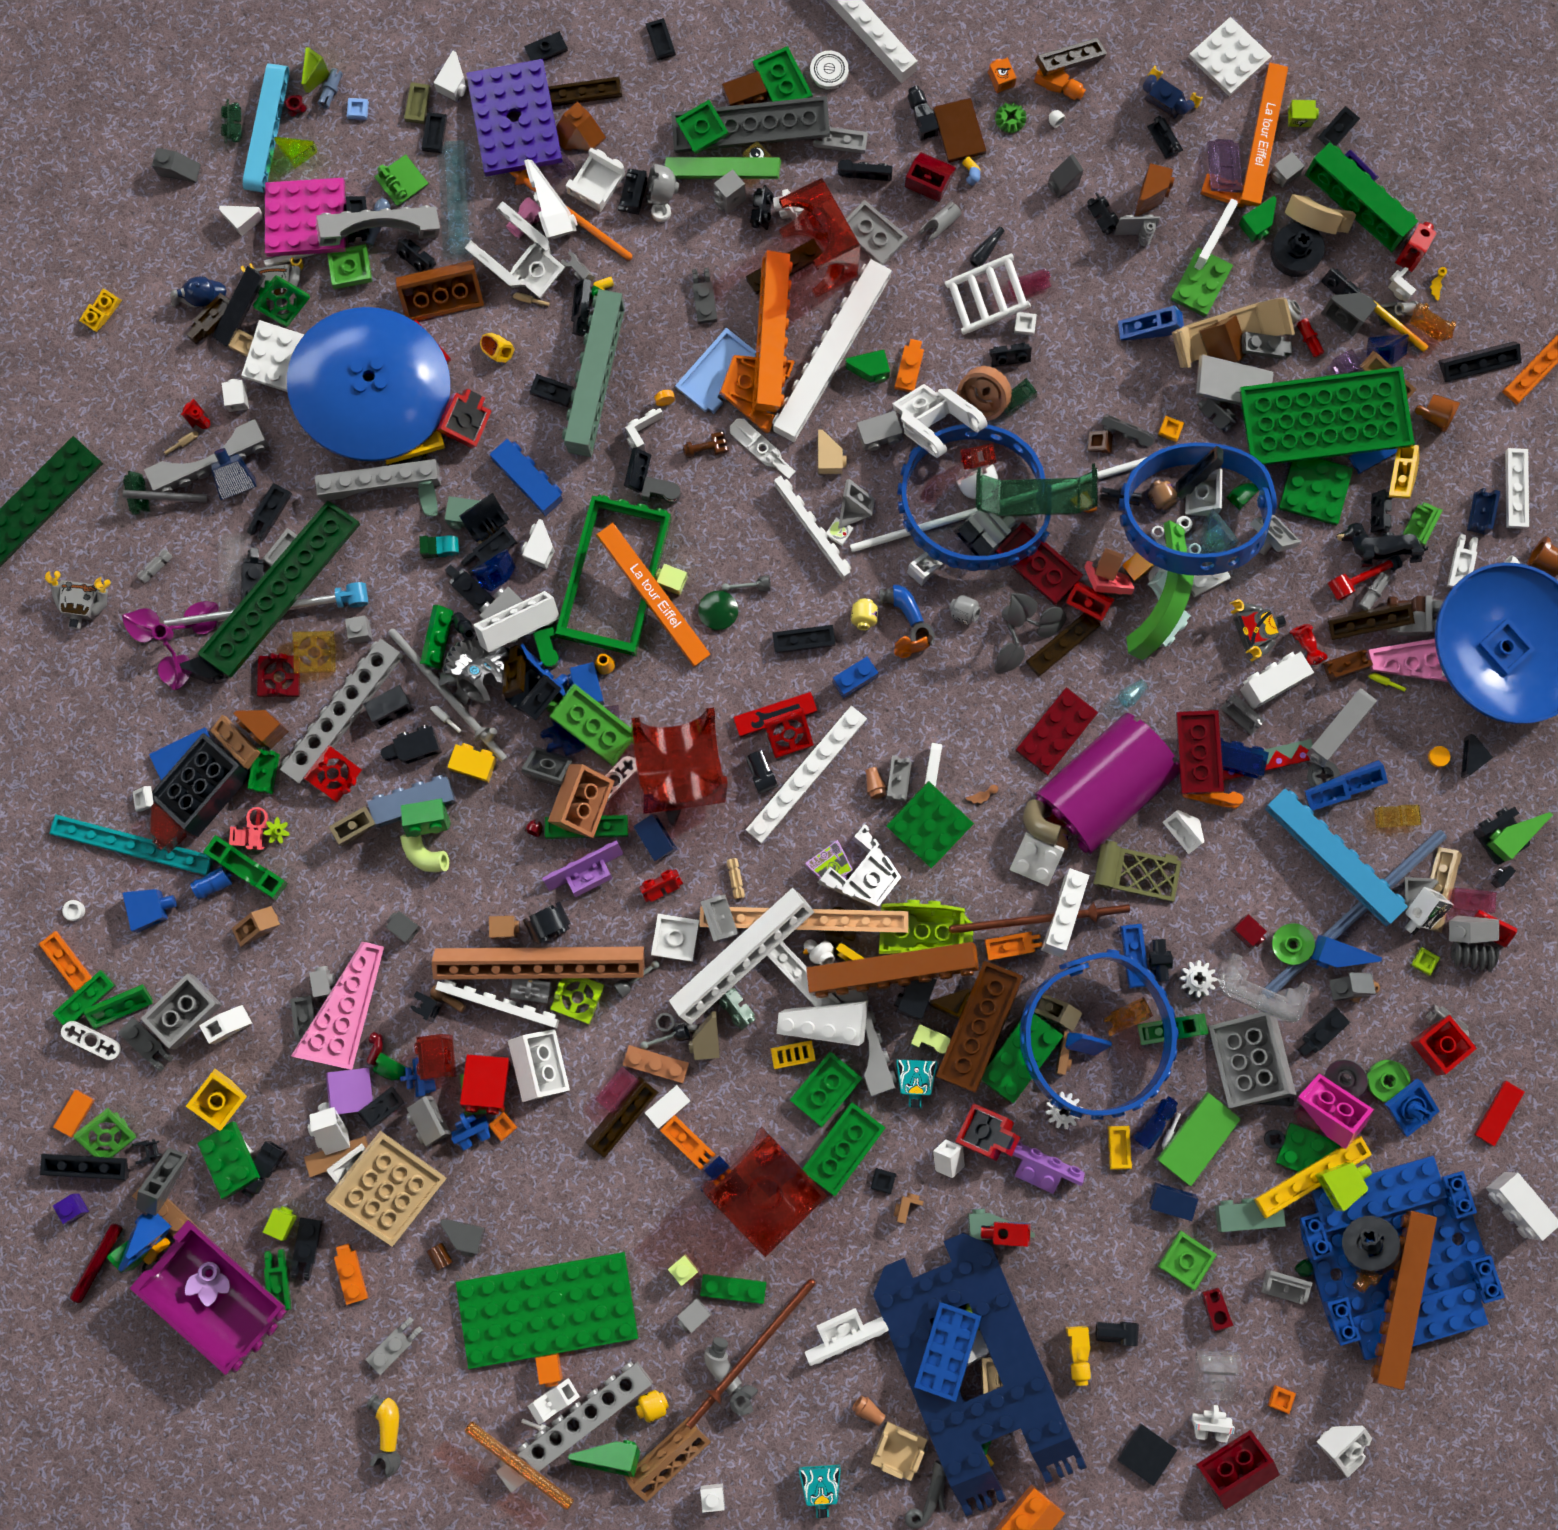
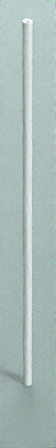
M1145 458L1051 485L1052 493L1133 470ZM1038 489L1003 499L999 502L1005 508L1036 498ZM982 506L925 522L918 526L922 531H927L969 518ZM902 529L851 544L850 548L852 552L907 537L911 534Z

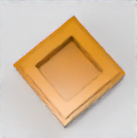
M1165 416L1158 436L1177 442L1184 422Z

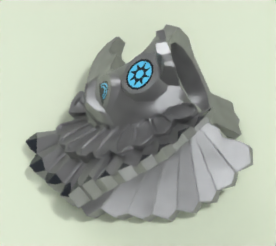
M477 636L471 640L464 639L461 642H457L455 647H451L447 653L438 685L441 687L447 683L450 685L457 684L458 689L454 697L465 705L469 698L481 703L491 702L485 685H491L494 689H503L504 665L501 658L510 655V648L503 645L497 651L487 652L480 646Z

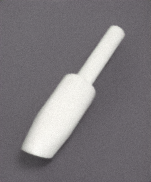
M438 706L430 707L433 713L444 723L447 722L458 733L462 731L449 719L450 716Z
M1178 1112L1170 1130L1167 1129L1161 1147L1163 1150L1176 1133L1174 1129L1181 1115Z
M522 1419L521 1422L539 1431L543 1428L546 1431L550 1429L546 1425L541 1424L540 1426L526 1419ZM552 1433L551 1437L557 1439L558 1433Z

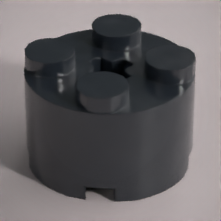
M560 901L555 903L556 908L552 905L529 916L530 921L528 918L523 919L532 941H536L538 945L551 939L549 934L556 932L559 935L570 929L568 925L571 923Z

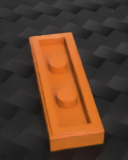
M54 931L39 943V946L74 992L78 991L92 978L57 931Z

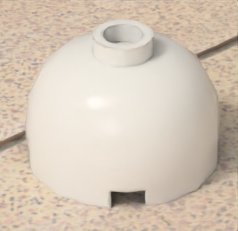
M991 464L971 472L967 478L963 476L956 482L966 497L971 499L980 498L983 501L992 496L991 492L998 484V475L994 465Z

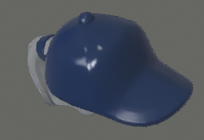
M205 276L190 278L183 284L182 288L171 291V306H179L180 302L189 307L207 306L219 293L225 296L226 287L222 283L209 280Z

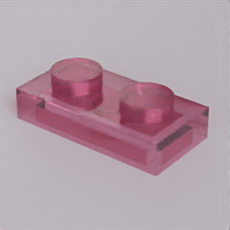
M1455 887L1452 889L1453 906L1451 909L1475 912L1481 910L1485 913L1493 914L1496 911L1497 892Z
M621 1067L595 1100L610 1113H613L639 1080L624 1067Z

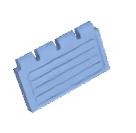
M725 328L675 385V388L705 413L709 410L714 414L723 404L719 397L726 401L719 392L732 357L734 355L756 357V351L728 328Z

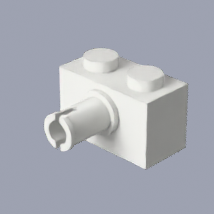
M326 1102L318 1106L319 1112L309 1115L310 1124H308L309 1134L311 1137H315L317 1147L322 1148L325 1155L350 1148L348 1130L335 1108H329V1103Z

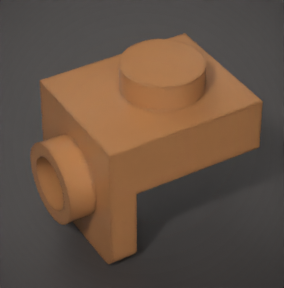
M907 1193V1197H901L900 1204L896 1203L893 1216L897 1217V1222L906 1224L910 1203L923 1206L924 1201L919 1200V1195Z

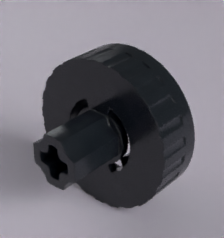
M1292 223L1283 227L1274 238L1270 248L1271 260L1274 266L1285 275L1291 277L1306 276L1313 272L1322 260L1325 244L1322 236L1316 229L1301 223ZM1290 253H1291L1293 256H1295V257H1303V256H1305V257H1304V258H1301V259H1296V258L1292 257V256L1290 255Z
M1375 1216L1359 1217L1352 1221L1344 1231L1342 1238L1344 1255L1348 1263L1358 1272L1371 1276L1381 1275L1390 1271L1397 1264L1401 1254L1400 1239L1393 1225L1387 1220ZM1381 1248H1382V1251H1381L1378 1255L1369 1256V1254H1376V1253H1378V1252L1381 1250Z

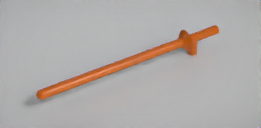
M527 169L509 172L516 178L515 185L525 184L536 192V187H532L528 178ZM566 206L571 215L574 214L577 224L626 260L632 259V254Z

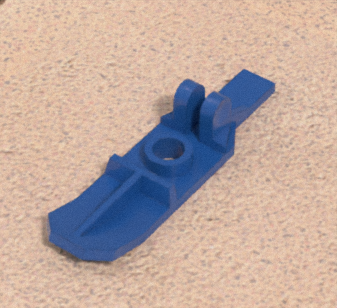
M521 644V649L528 664L540 676H548L562 688L558 694L563 697L566 694L563 687L568 683L567 676L561 674L553 680L554 676L547 669L543 670V662L536 659L525 648L524 644Z

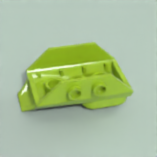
M907 900V903L881 904V911H909L908 933L879 932V954L890 955L973 942V931L952 934L948 930L951 925L973 923L966 917L965 908L941 905L940 901H928V904H920V900Z

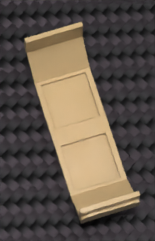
M1281 297L1251 304L1188 324L1173 331L1172 335L1180 368H1190V363L1199 360L1201 355L1207 356L1199 330L1233 315L1237 316L1242 333L1252 332L1273 336L1294 335L1295 332L1287 298Z

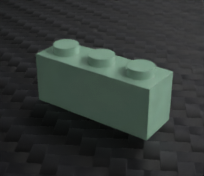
M1254 1198L1241 1199L1242 1203L1233 1204V1200L1220 1201L1221 1205H1215L1217 1230L1219 1232L1286 1226L1284 1209L1268 1218H1264Z

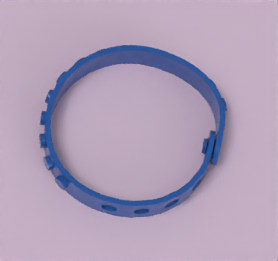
M965 424L951 426L935 432V436L943 444L957 440H987L1004 445L1023 458L1036 478L1038 485L1036 505L1039 506V513H1044L1045 510L1044 524L1034 538L1026 544L1001 554L968 556L941 547L919 528L908 506L906 490L910 476L919 461L929 453L918 445L917 448H913L910 452L908 463L902 467L900 475L903 476V481L898 483L897 495H901V502H898L899 514H903L904 528L907 532H910L915 544L927 552L934 560H938L952 568L969 571L996 570L1008 565H1015L1027 556H1032L1038 550L1037 548L1041 542L1045 543L1050 534L1047 529L1052 509V486L1046 485L1043 466L1034 450L1016 434L993 425H987L986 428L979 432H969L974 430Z
M1184 443L1160 449L1140 462L1131 471L1127 483H1124L1122 486L1121 495H1124V498H1119L1118 511H1122V515H1120L1121 527L1124 528L1128 541L1139 555L1151 564L1166 571L1199 576L1231 571L1248 563L1264 546L1271 517L1276 513L1277 498L1268 470L1257 458L1249 453L1221 444ZM1216 446L1223 449L1224 462L1221 468H1226L1245 476L1259 489L1257 503L1261 511L1263 527L1247 543L1219 553H1186L1170 549L1155 542L1141 530L1132 515L1129 504L1134 491L1147 478L1171 467L1196 465ZM1237 556L1235 560L1229 562L1230 559ZM1205 562L1213 563L1212 565L1207 567L1201 566Z
M1107 949V953L1088 955L1059 965L1060 970L1068 969L1053 974L1037 987L1028 999L1021 1017L1020 1048L1031 1078L1041 1092L1051 1100L1050 1104L1059 1110L1063 1108L1070 1111L1069 1115L1082 1118V1115H1091V1120H1104L1103 1115H1112L1113 1118L1124 1116V1112L1130 1109L1133 1111L1140 1109L1144 1106L1143 1102L1149 1098L1152 1099L1160 1091L1159 1087L1169 1078L1172 1063L1177 1056L1178 1028L1174 1018L1175 1012L1169 1004L1164 988L1157 983L1154 974L1141 966L1137 959L1129 955L1128 957L1120 955V951ZM1094 959L1114 961L1132 971L1153 997L1164 1028V1047L1161 1061L1149 1084L1141 1093L1128 1102L1104 1110H1087L1077 1107L1055 1093L1043 1078L1031 1047L1030 1028L1032 1017L1043 993L1054 982L1068 974L1071 977L1082 974L1083 969L1090 966L1088 962L1081 965L1080 963Z

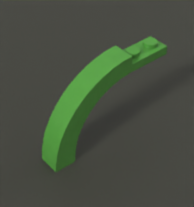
M1170 520L1164 523L1166 547L1188 553L1184 528ZM1167 572L1165 586L1155 608L1142 625L1126 637L1128 654L1144 660L1167 639L1177 625L1187 605L1194 575Z

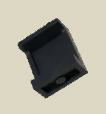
M529 668L525 673L524 692L510 698L505 697V700L517 711L536 721L562 688L548 676H540L533 669Z

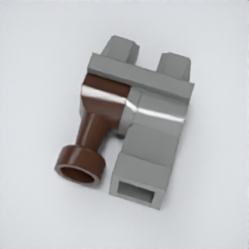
M1428 595L1416 596L1412 600L1398 601V598L1394 596L1388 597L1387 606L1410 601L1415 624L1387 629V635L1428 636L1430 633H1435L1437 619H1432V613H1439L1443 601L1432 599V596Z

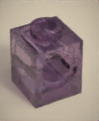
M1350 349L1335 357L1329 367L1334 375L1354 373L1360 369L1361 362L1353 349Z

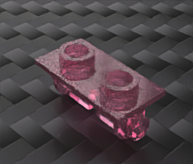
M1045 269L1018 277L1024 296L1051 287L1049 281L1050 273L1048 270L1045 271ZM1007 281L1015 300L1017 298L1011 281Z

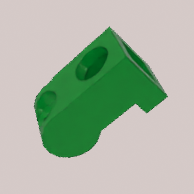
M551 627L534 632L543 665L548 669L556 668L560 663V657L554 650L552 639L557 638L554 628Z

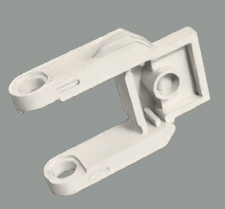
M502 201L496 210L533 240L534 244L529 246L513 266L511 272L507 271L471 240L465 249L511 288L527 287L541 299L563 272L565 266L551 255L549 240Z
M923 384L892 403L893 409L902 416L904 434L936 458L945 454L947 447L943 445L942 441L928 427L946 417L947 414H952L975 432H979L987 427V420L983 413L950 389H939L938 392H935Z

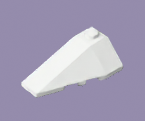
M525 160L530 183L533 188L536 187L534 199L542 210L538 214L546 238L556 239L576 232L577 220L574 214L571 215L569 209L533 160Z

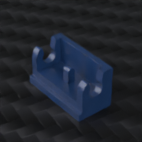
M1482 488L1478 492H1474L1467 531L1487 535L1494 527L1501 491L1493 490L1491 493L1485 492L1486 488Z
M651 814L633 826L654 861L662 860L678 850L657 815Z
M1155 1182L1150 1199V1209L1192 1221L1199 1199L1196 1194Z

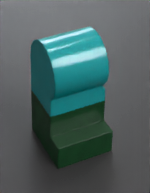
M419 536L420 554L423 559L459 554L457 536Z

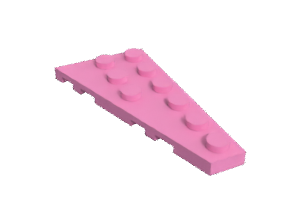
M1435 638L1367 651L1368 660H1372L1373 666L1370 667L1371 671L1448 682L1446 677L1442 676V669L1436 652Z
M361 942L292 1053V1057L350 1070L353 1069L384 950L383 946Z

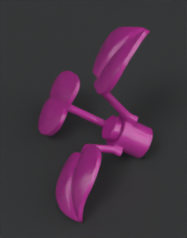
M211 601L198 602L188 607L184 617L218 612L219 606ZM147 608L122 615L126 630L135 640L146 643L150 642L154 637L162 641L163 645L170 651L172 657L167 656L160 661L158 674L162 681L173 690L183 687L190 678L189 675L182 673L179 665L190 660L189 657L184 654L176 656V653L168 643L173 638V630L189 629L192 627L195 633L205 635L212 632L218 622L217 620L191 625H171L168 627L160 623L156 612Z

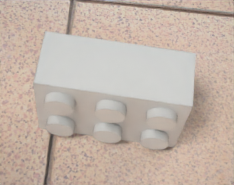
M1291 652L1278 662V665L1274 662L1260 672L1261 674L1256 672L1249 676L1243 682L1244 686L1240 691L1249 706L1254 710L1302 683L1314 671L1302 652L1296 655Z
M1504 1172L1486 1187L1489 1192L1488 1197L1496 1205L1499 1204L1503 1208V1215L1509 1221H1514L1518 1226L1516 1229L1522 1237L1543 1241L1558 1228V1219L1519 1173Z

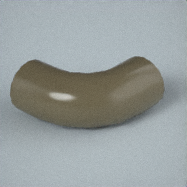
M1039 800L1028 801L1023 813V823L1026 830L1035 839L1056 846L1061 826L1044 819L1046 812L1044 803Z

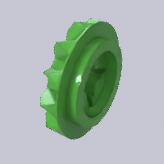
M1014 102L1011 104L1005 103L996 112V124L1004 132H1018L1026 123V111L1022 109L1021 105L1018 106ZM1012 113H1015L1014 119L1007 121V114L1012 115Z

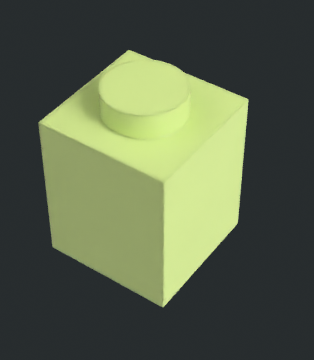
M664 564L662 569L659 568L655 576V580H657L662 589L681 595L688 578L687 572Z
M686 1254L668 1268L681 1286L699 1271Z

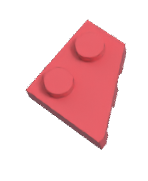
M1086 561L1084 568L1095 592L1132 595L1135 588L1128 575L1117 572L1114 581L1095 575L1096 568L1092 566L1093 562Z

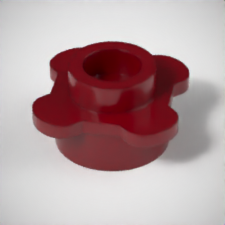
M293 95L284 101L285 107L289 110V116L294 117L296 114L304 113L307 110L306 105L302 103V96Z

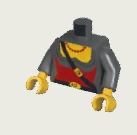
M1239 599L1230 602L1229 604L1235 607L1231 614L1238 613L1233 619L1246 654L1251 653L1253 656L1250 661L1253 662L1257 658L1268 654L1275 645V639L1279 636L1277 629L1286 626L1284 616L1273 617L1270 609H1263L1262 606L1243 603Z

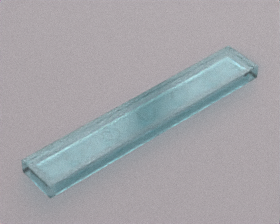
M464 140L445 141L450 254H467L470 252L465 247L470 242L465 142Z

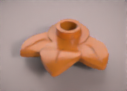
M903 636L895 643L894 654L900 658H907L911 656V653L927 649L930 644H928L926 636L913 642L907 636Z

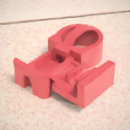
M254 807L248 811L246 816L247 827L250 829L243 827V830L230 826V845L245 846V844H249V846H246L247 849H265V847H262L263 828H267L268 813L263 808ZM254 810H256V825H253L250 821V814ZM261 811H263L265 819L260 825Z

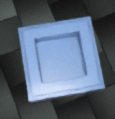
M348 98L347 118L367 120L368 99Z

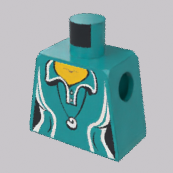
M896 1060L900 1094L909 1095V1107L921 1108L922 1095H931L937 1061Z
M840 1464L799 1467L806 1505L816 1506V1518L829 1517V1505L837 1504Z

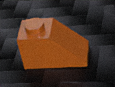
M576 102L562 115L556 126L559 145L563 150L584 149V151H589L590 148L595 149L606 139L594 118L579 102Z

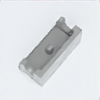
M892 755L886 799L906 802L911 769L910 758L900 759L898 756Z
M725 894L701 901L714 942L738 935Z
M1266 1269L1261 1293L1304 1304L1308 1301L1313 1283Z

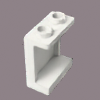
M590 148L589 157L574 180L569 179L567 182V194L601 212L625 175L623 164L617 159H610L599 149L594 150Z

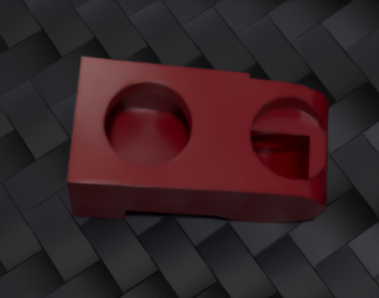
M1214 1288L1201 1292L1211 1332L1233 1326L1220 1289Z

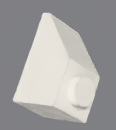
M452 51L435 79L434 85L438 93L457 102L459 97L465 94L467 86L457 53Z

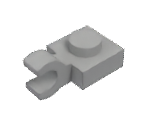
M569 251L568 254L571 256V261L567 263V261L562 259V264L568 268L573 267L575 270L574 275L580 281L588 279L592 282L596 277L577 259L574 253Z

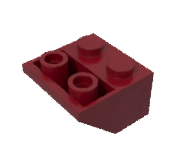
M920 152L906 175L904 187L937 202H941L956 171V167Z

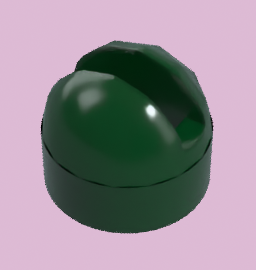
M1306 1258L1299 1262L1294 1270L1302 1277H1309L1313 1274L1314 1268L1312 1263Z

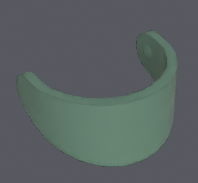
M420 482L418 485V495L423 513L427 517L438 515L433 482Z

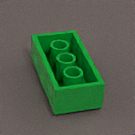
M1033 1014L1030 1028L1031 1047L1038 1068H1040L1063 1035ZM1021 1019L988 1063L981 1080L982 1083L1010 1104L1015 1103L1032 1079L1020 1048Z

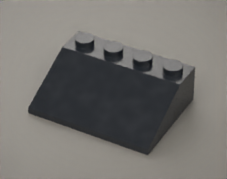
M202 733L152 791V797L183 829L199 837L249 779L250 772L210 737Z

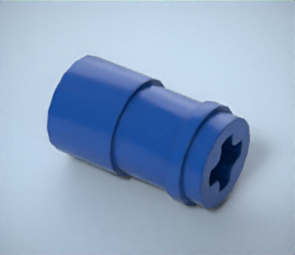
M222 866L208 873V875L194 880L190 885L197 899H204L208 895L232 885L230 879L232 874L230 871L227 872Z

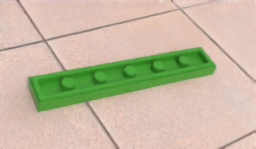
M666 157L665 166L673 171L675 179H720L732 169L740 179H779L781 165L780 157Z

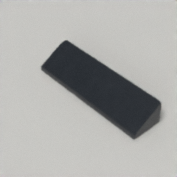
M247 266L212 336L226 347H229L228 345L238 329H240L266 277Z
M1514 341L1439 360L1445 382L1522 363L1520 343Z
M41 1154L40 1175L126 1180L129 1178L127 1158Z

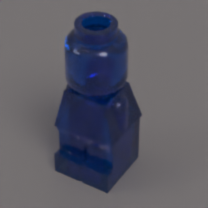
M1170 1096L1166 1099H1161L1154 1109L1155 1113L1143 1123L1139 1132L1135 1131L1131 1138L1145 1149L1150 1150L1162 1135L1166 1124L1165 1121H1170L1177 1112L1176 1106L1178 1103Z

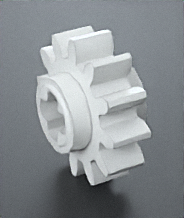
M1200 960L1196 961L1195 966L1192 962L1187 963L1189 970L1182 968L1181 971L1185 976L1179 977V980L1185 981L1181 989L1188 988L1187 995L1195 992L1196 998L1201 996V992L1204 996H1208L1209 992L1207 989H1215L1211 982L1218 980L1211 976L1215 969L1208 970L1209 963L1201 966ZM1197 974L1202 978V982H1199V984L1197 980H1194Z
M1063 1092L1059 1093L1060 1097L1075 1106L1079 1102V1099L1071 1100L1072 1093H1069L1067 1097H1065ZM1046 1102L1050 1110L1045 1111V1114H1051L1052 1117L1049 1118L1048 1122L1056 1121L1055 1128H1059L1063 1124L1064 1129H1068V1123L1076 1126L1077 1124L1074 1119H1082L1069 1115L1070 1111H1067V1116L1065 1114L1060 1115L1059 1109L1052 1106L1050 1102Z

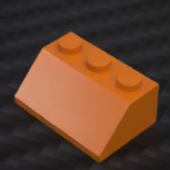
M1031 1484L995 1530H1053L1065 1513Z

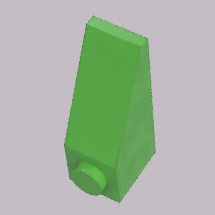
M1548 812L1501 830L1496 829L1489 836L1491 840L1486 845L1505 862L1515 857L1553 814Z

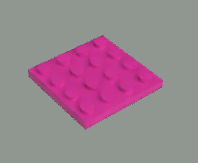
M344 178L265 182V254L267 257L346 252V237L340 240V245L319 246L316 230L317 215L322 213L340 214L345 211Z

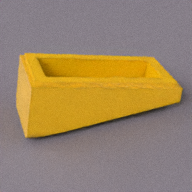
M812 1040L770 1048L774 1069L816 1061ZM804 1046H806L808 1058L804 1059L802 1049ZM794 1048H798L800 1060H796ZM790 1049L791 1062L787 1060L786 1050ZM777 1051H782L784 1063H779Z

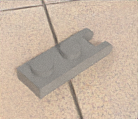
M830 127V137L822 138L821 141L814 140L813 146L865 154L868 132Z

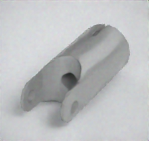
M950 201L920 229L919 234H923L929 228H936L937 230L928 239V242H932L962 215L961 210L955 203Z

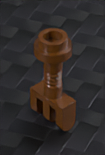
M724 432L711 434V441L692 445L690 441L686 442L683 445L685 457L689 456V458H692L694 453L714 449L715 455L729 452L727 446L720 448V446L727 444L726 439L718 440L725 437Z

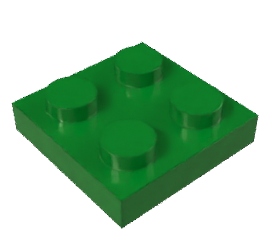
M710 100L705 101L675 119L695 155L729 135Z

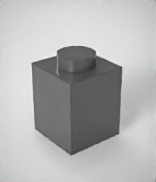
M400 911L397 914L394 912L387 920L388 925L386 928L407 944L411 942L421 929L419 925Z

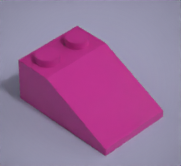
M1321 1074L1314 1078L1297 1099L1325 1135L1344 1149H1347L1363 1130L1374 1109Z

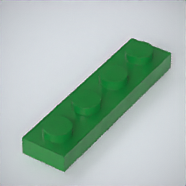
M628 815L601 816L594 838L628 837ZM545 817V839L590 838L564 830L548 822L549 817Z

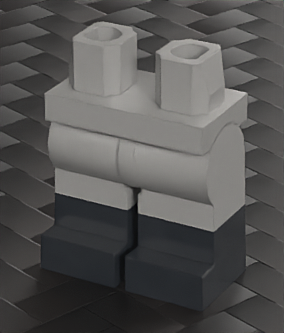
M997 499L983 505L954 530V533L965 545L969 544L967 547L975 556H987L1011 532L1010 528L1016 522L1010 514L1005 515L1002 519L997 515L1003 508V505Z

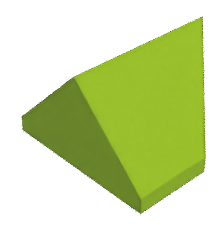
M306 47L302 86L306 93H310L328 79L330 73L323 57L311 48Z

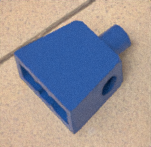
M157 889L122 893L130 929L136 933L167 920L166 909L177 906L174 895L163 897L162 891Z

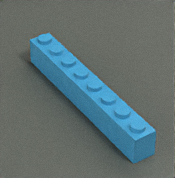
M1285 788L1267 805L1265 810L1384 926L1390 925L1408 907L1405 904V899L1389 889L1390 885L1384 879H1379L1374 874L1375 871L1370 865L1362 863L1359 860V855L1353 849L1349 850L1344 845V841L1337 834L1333 835L1328 830V825L1313 815L1314 812L1307 805L1303 806L1298 801V796L1293 791H1288Z

